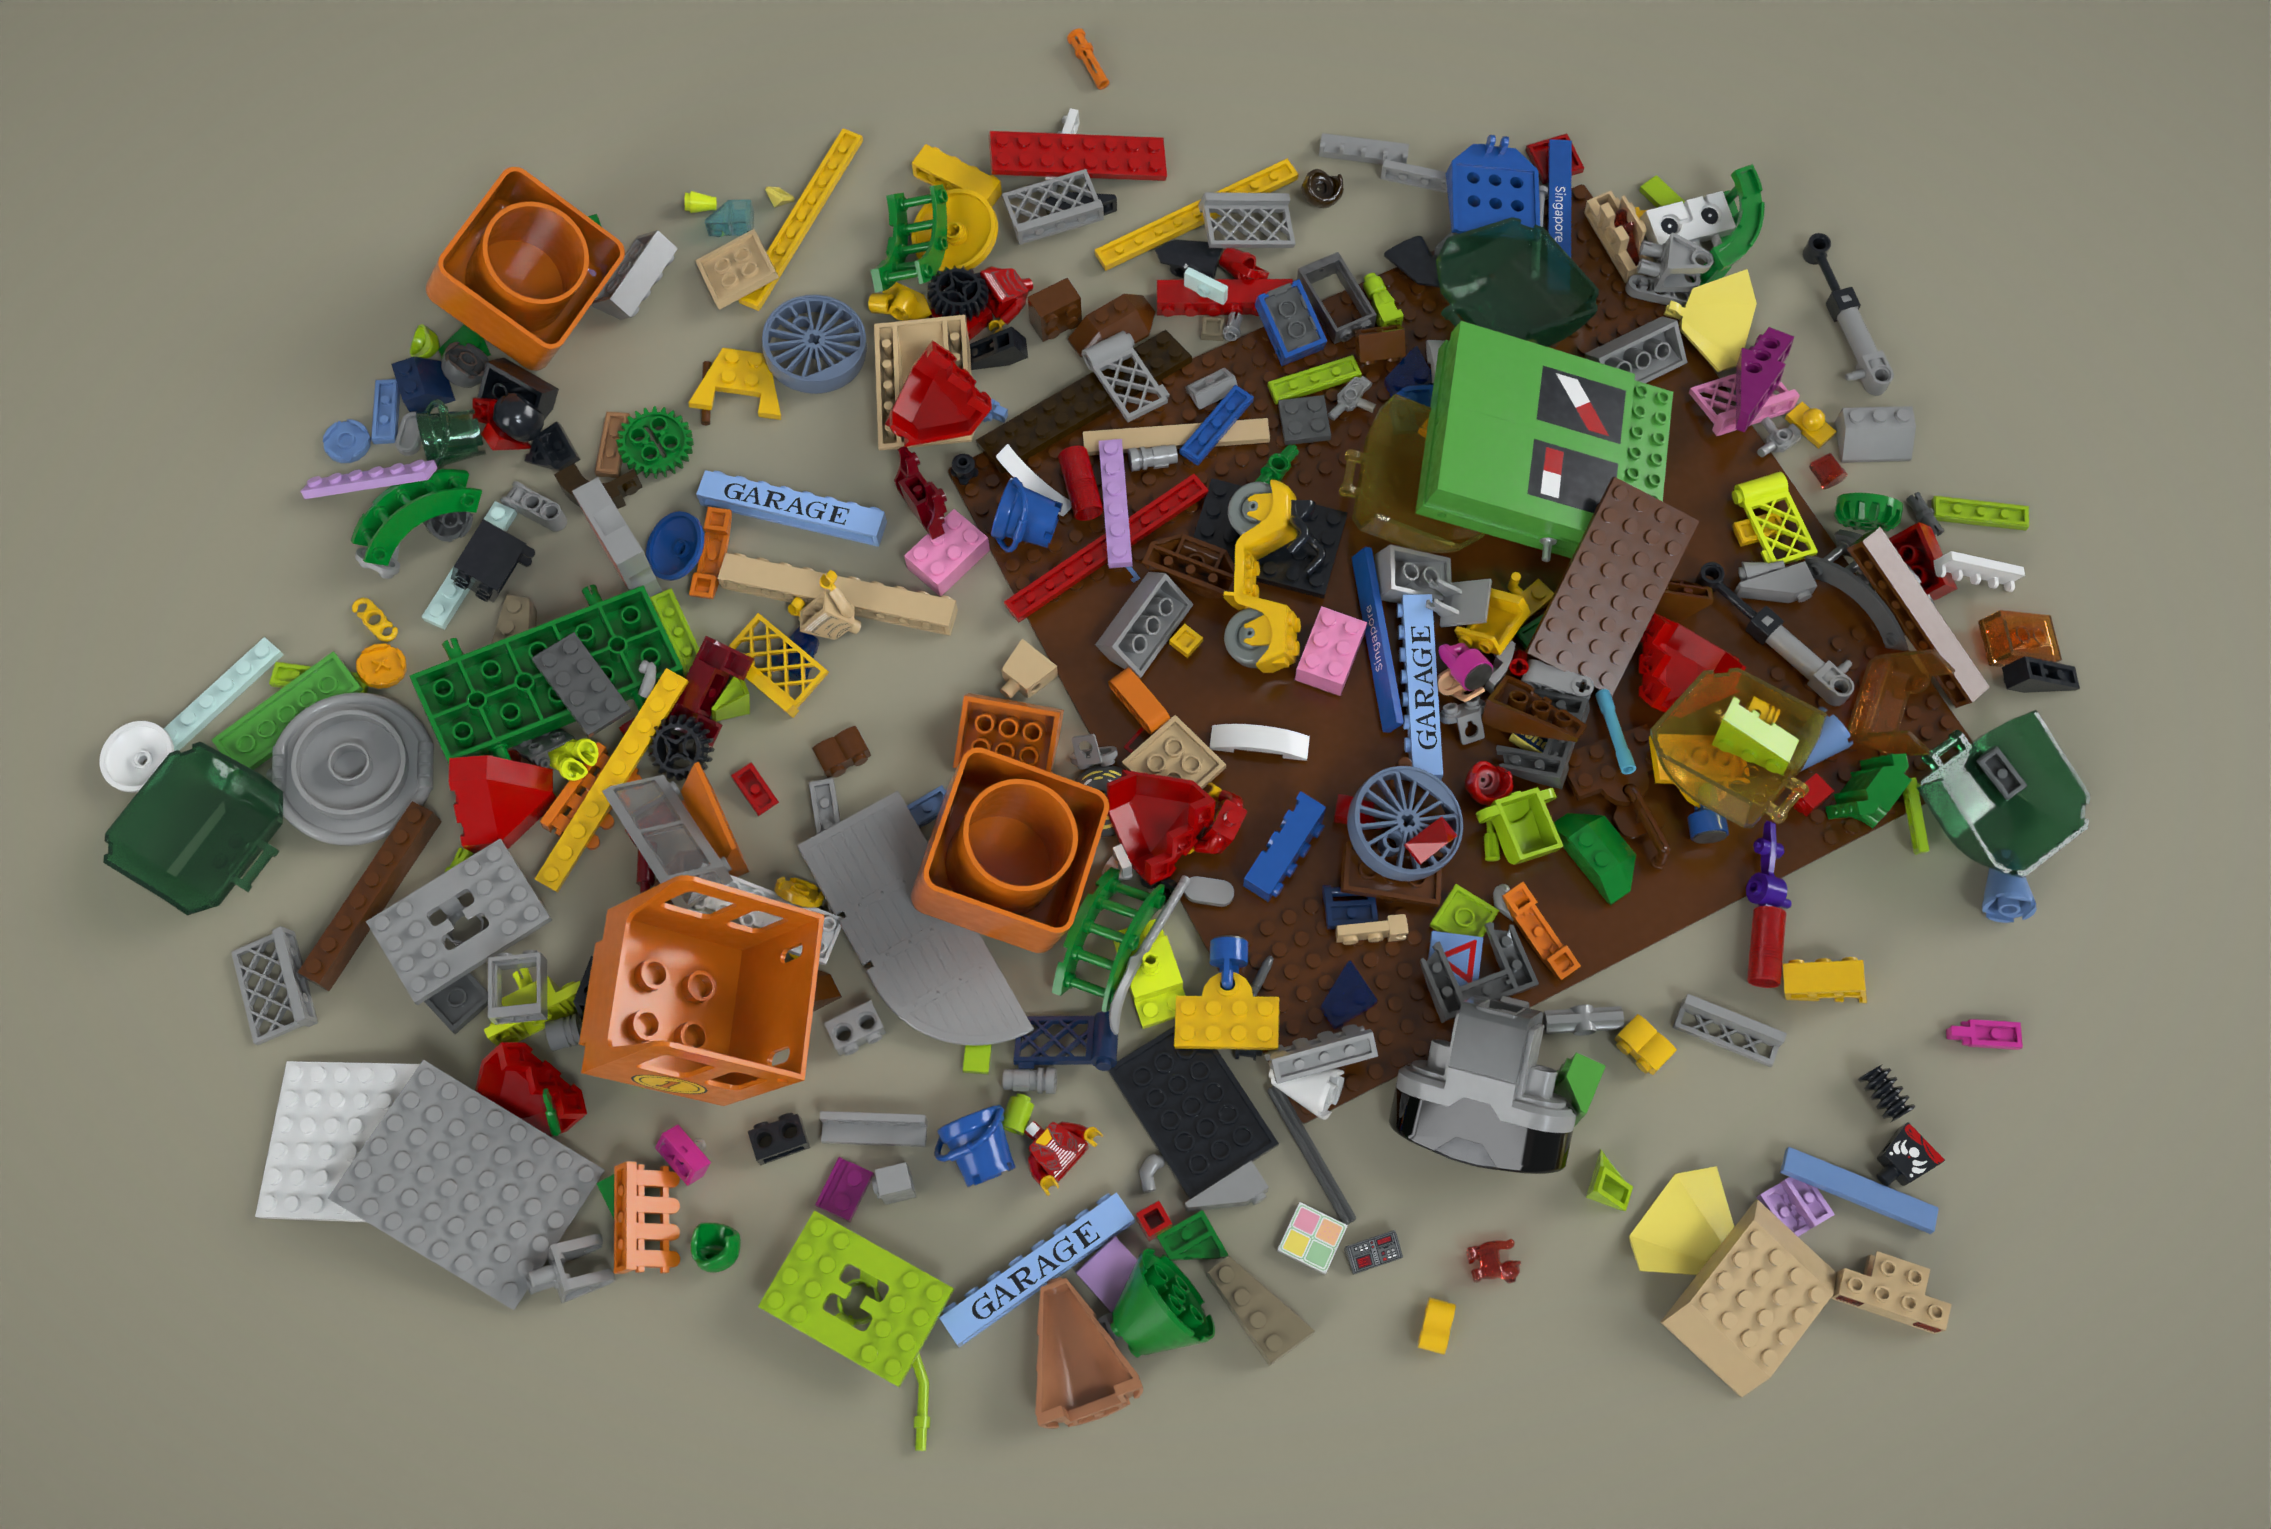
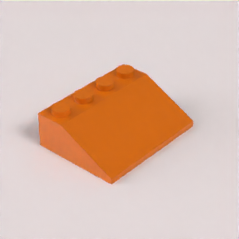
M972 693L964 695L953 768L958 767L962 757L968 750L984 748L1052 773L1064 710Z
M696 762L681 789V794L684 798L681 802L691 814V817L719 859L723 856L726 858L732 868L728 873L739 877L748 873L749 869L713 787L700 763Z

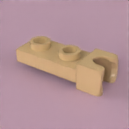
M1400 914L1390 915L1386 921L1339 925L1335 931L1336 943L1343 942L1344 945H1352L1358 943V940L1366 939L1369 942H1379L1387 937L1388 942L1406 940L1408 924L1406 915Z

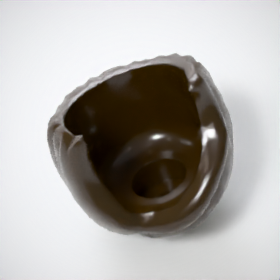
M1313 169L1307 173L1302 183V194L1312 206L1323 209L1329 208L1336 204L1343 195L1342 175L1329 176L1323 170Z

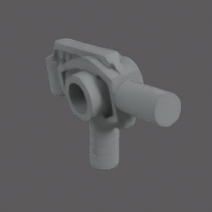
M1364 376L1361 378L1354 377L1337 394L1338 404L1328 413L1329 418L1335 420L1344 410L1347 412L1353 411L1357 406L1373 413L1376 404L1362 398L1363 394L1372 386V382Z
M1766 417L1761 423L1769 435L1765 439L1766 444L1757 450V454L1760 457H1764L1771 451L1783 453L1802 439L1800 435L1802 431L1794 423L1787 428L1778 430L1770 417Z

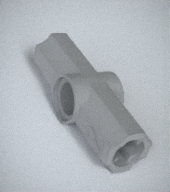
M1578 1005L1567 1010H1548L1543 1012L1545 1034L1573 1033L1574 1035L1583 1036L1594 1034L1596 1031L1622 1030L1624 1028V1014L1621 1006L1593 1008L1592 1005Z

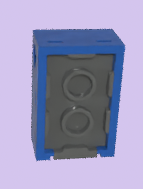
M1300 279L1293 281L1292 284L1288 283L1268 291L1267 294L1263 293L1257 296L1254 305L1281 366L1324 349L1327 339Z

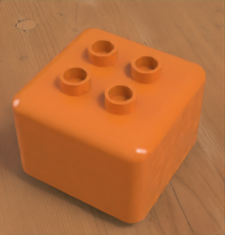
M509 167L502 172L440 255L427 281L426 293L433 303L523 367L532 371H538L548 365L623 261L625 250L620 240L526 170L520 167ZM588 270H594L596 276H592Z
M984 748L968 750L962 757L947 787L911 892L913 906L923 914L1034 953L1049 951L1074 922L1109 811L1107 797L1098 789Z

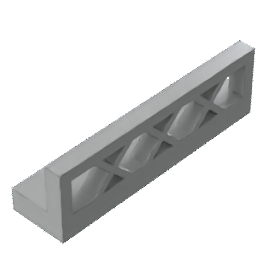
M1687 994L1682 1000L1673 1025L1674 1029L1769 1067L1773 1066L1778 1049L1784 1043L1787 1035L1783 1031L1690 994ZM1687 1012L1694 1015L1699 1025L1689 1027L1681 1024L1684 1013ZM1711 1023L1717 1024L1723 1035L1718 1037L1711 1036L1705 1026ZM1735 1033L1743 1035L1747 1045L1742 1047L1734 1045L1730 1035ZM1764 1043L1771 1046L1769 1057L1766 1058L1759 1055L1754 1045Z
M820 1111L822 1143L926 1147L928 1120L925 1115Z

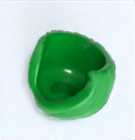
M710 1222L698 1224L691 1238V1255L700 1269L706 1272L717 1273L730 1268L736 1262L740 1253V1234L732 1227L724 1224Z

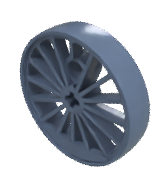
M804 295L782 303L770 314L763 328L762 350L768 369L779 382L799 392L819 394L842 388L858 375L866 358L867 338L861 319L848 305L828 296ZM811 312H820L818 323L814 330ZM807 313L808 317L799 316V314ZM825 313L833 315L821 329ZM791 317L794 318L792 323L787 321ZM839 318L845 321L844 323L831 329V327L839 320ZM780 325H782L783 327H785L786 329L790 330V331L793 332V333L785 332V331H781V330H776V329H777ZM800 327H806L808 329L802 330L800 329ZM849 328H852L855 332L837 335ZM772 337L790 340L770 343ZM859 340L860 346H851L847 344H842L841 342ZM790 349L776 357H773L770 352L775 350ZM837 351L851 353V355L845 357ZM799 354L786 369L779 365ZM828 355L835 358L839 362L834 364ZM807 356L802 376L793 374L794 369ZM821 357L829 366L824 370H821L819 359ZM816 359L818 372L807 376L811 360Z
M1395 766L1374 774L1358 789L1348 810L1347 827L1356 853L1373 871L1397 881H1416L1435 874L1453 858L1461 843L1463 818L1454 794L1439 778L1420 768ZM1386 780H1394L1398 801L1385 783ZM1401 780L1411 782L1407 805ZM1377 784L1390 805L1370 791L1369 788ZM1417 784L1425 792L1412 810ZM1428 794L1437 799L1436 803L1416 813ZM1366 796L1386 812L1362 806L1363 797ZM1439 805L1442 806L1445 815L1421 817ZM1360 813L1388 821L1361 824ZM1441 816L1445 821H1448L1449 826L1458 836L1449 842L1447 847L1444 846L1439 850L1443 854L1442 858L1436 861L1434 856H1431L1427 859L1430 866L1420 868V865L1410 854L1413 869L1402 868L1406 840L1407 842L1429 826L1424 823L1435 822ZM1391 827L1390 830L1369 842L1366 841L1362 830ZM1387 838L1395 841L1396 848H1392L1387 844ZM1378 842L1377 847L1382 854L1380 857L1370 847ZM1398 853L1396 866L1384 860L1386 856L1392 857Z

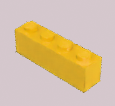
M925 144L912 162L914 177L932 186L943 184L946 191L951 189L973 190L981 194L992 207L1002 195L1001 181L997 177L988 175L977 167L962 162L955 156L951 157L937 147Z

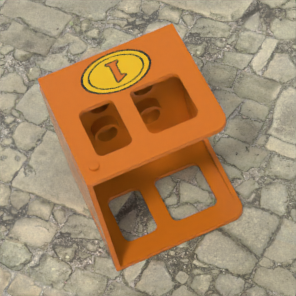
M689 875L676 876L608 909L603 940L595 943L579 1040V1045L585 1046L581 1073L720 1106H726L804 1081L825 915ZM686 892H697L733 904L711 914H702L664 902ZM753 911H761L783 918L762 928H751L730 922ZM802 945L801 955L785 963L787 952ZM789 1048L790 1054L787 1061L772 1066L774 1055Z

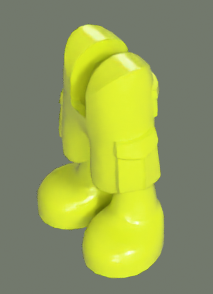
M588 738L572 739L548 752L550 766L558 770L565 779L572 781L582 779L588 774V771L576 759H580L589 766H594L598 759V747L593 740Z

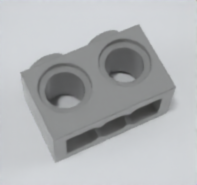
M871 1000L824 1022L840 1056L843 1054L845 1056L851 1055L859 1050V1046L865 1043H876L882 1039V1035L886 1034ZM866 1020H873L875 1022L874 1026L868 1030L862 1029V1024ZM843 1031L851 1032L850 1038L846 1041L838 1040L840 1033Z

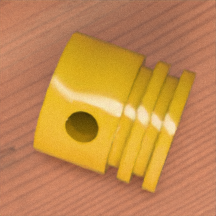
M1752 696L1745 706V709L1749 712L1754 709L1760 713L1758 718L1769 725L1776 722L1781 711L1779 708L1775 710L1773 705L1769 707V703L1755 696Z

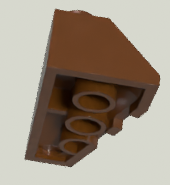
M1505 675L1486 701L1482 723L1503 732L1577 742L1587 728L1585 723L1564 709L1558 710L1551 705L1552 700L1548 697L1541 698L1534 693L1535 688L1508 675Z

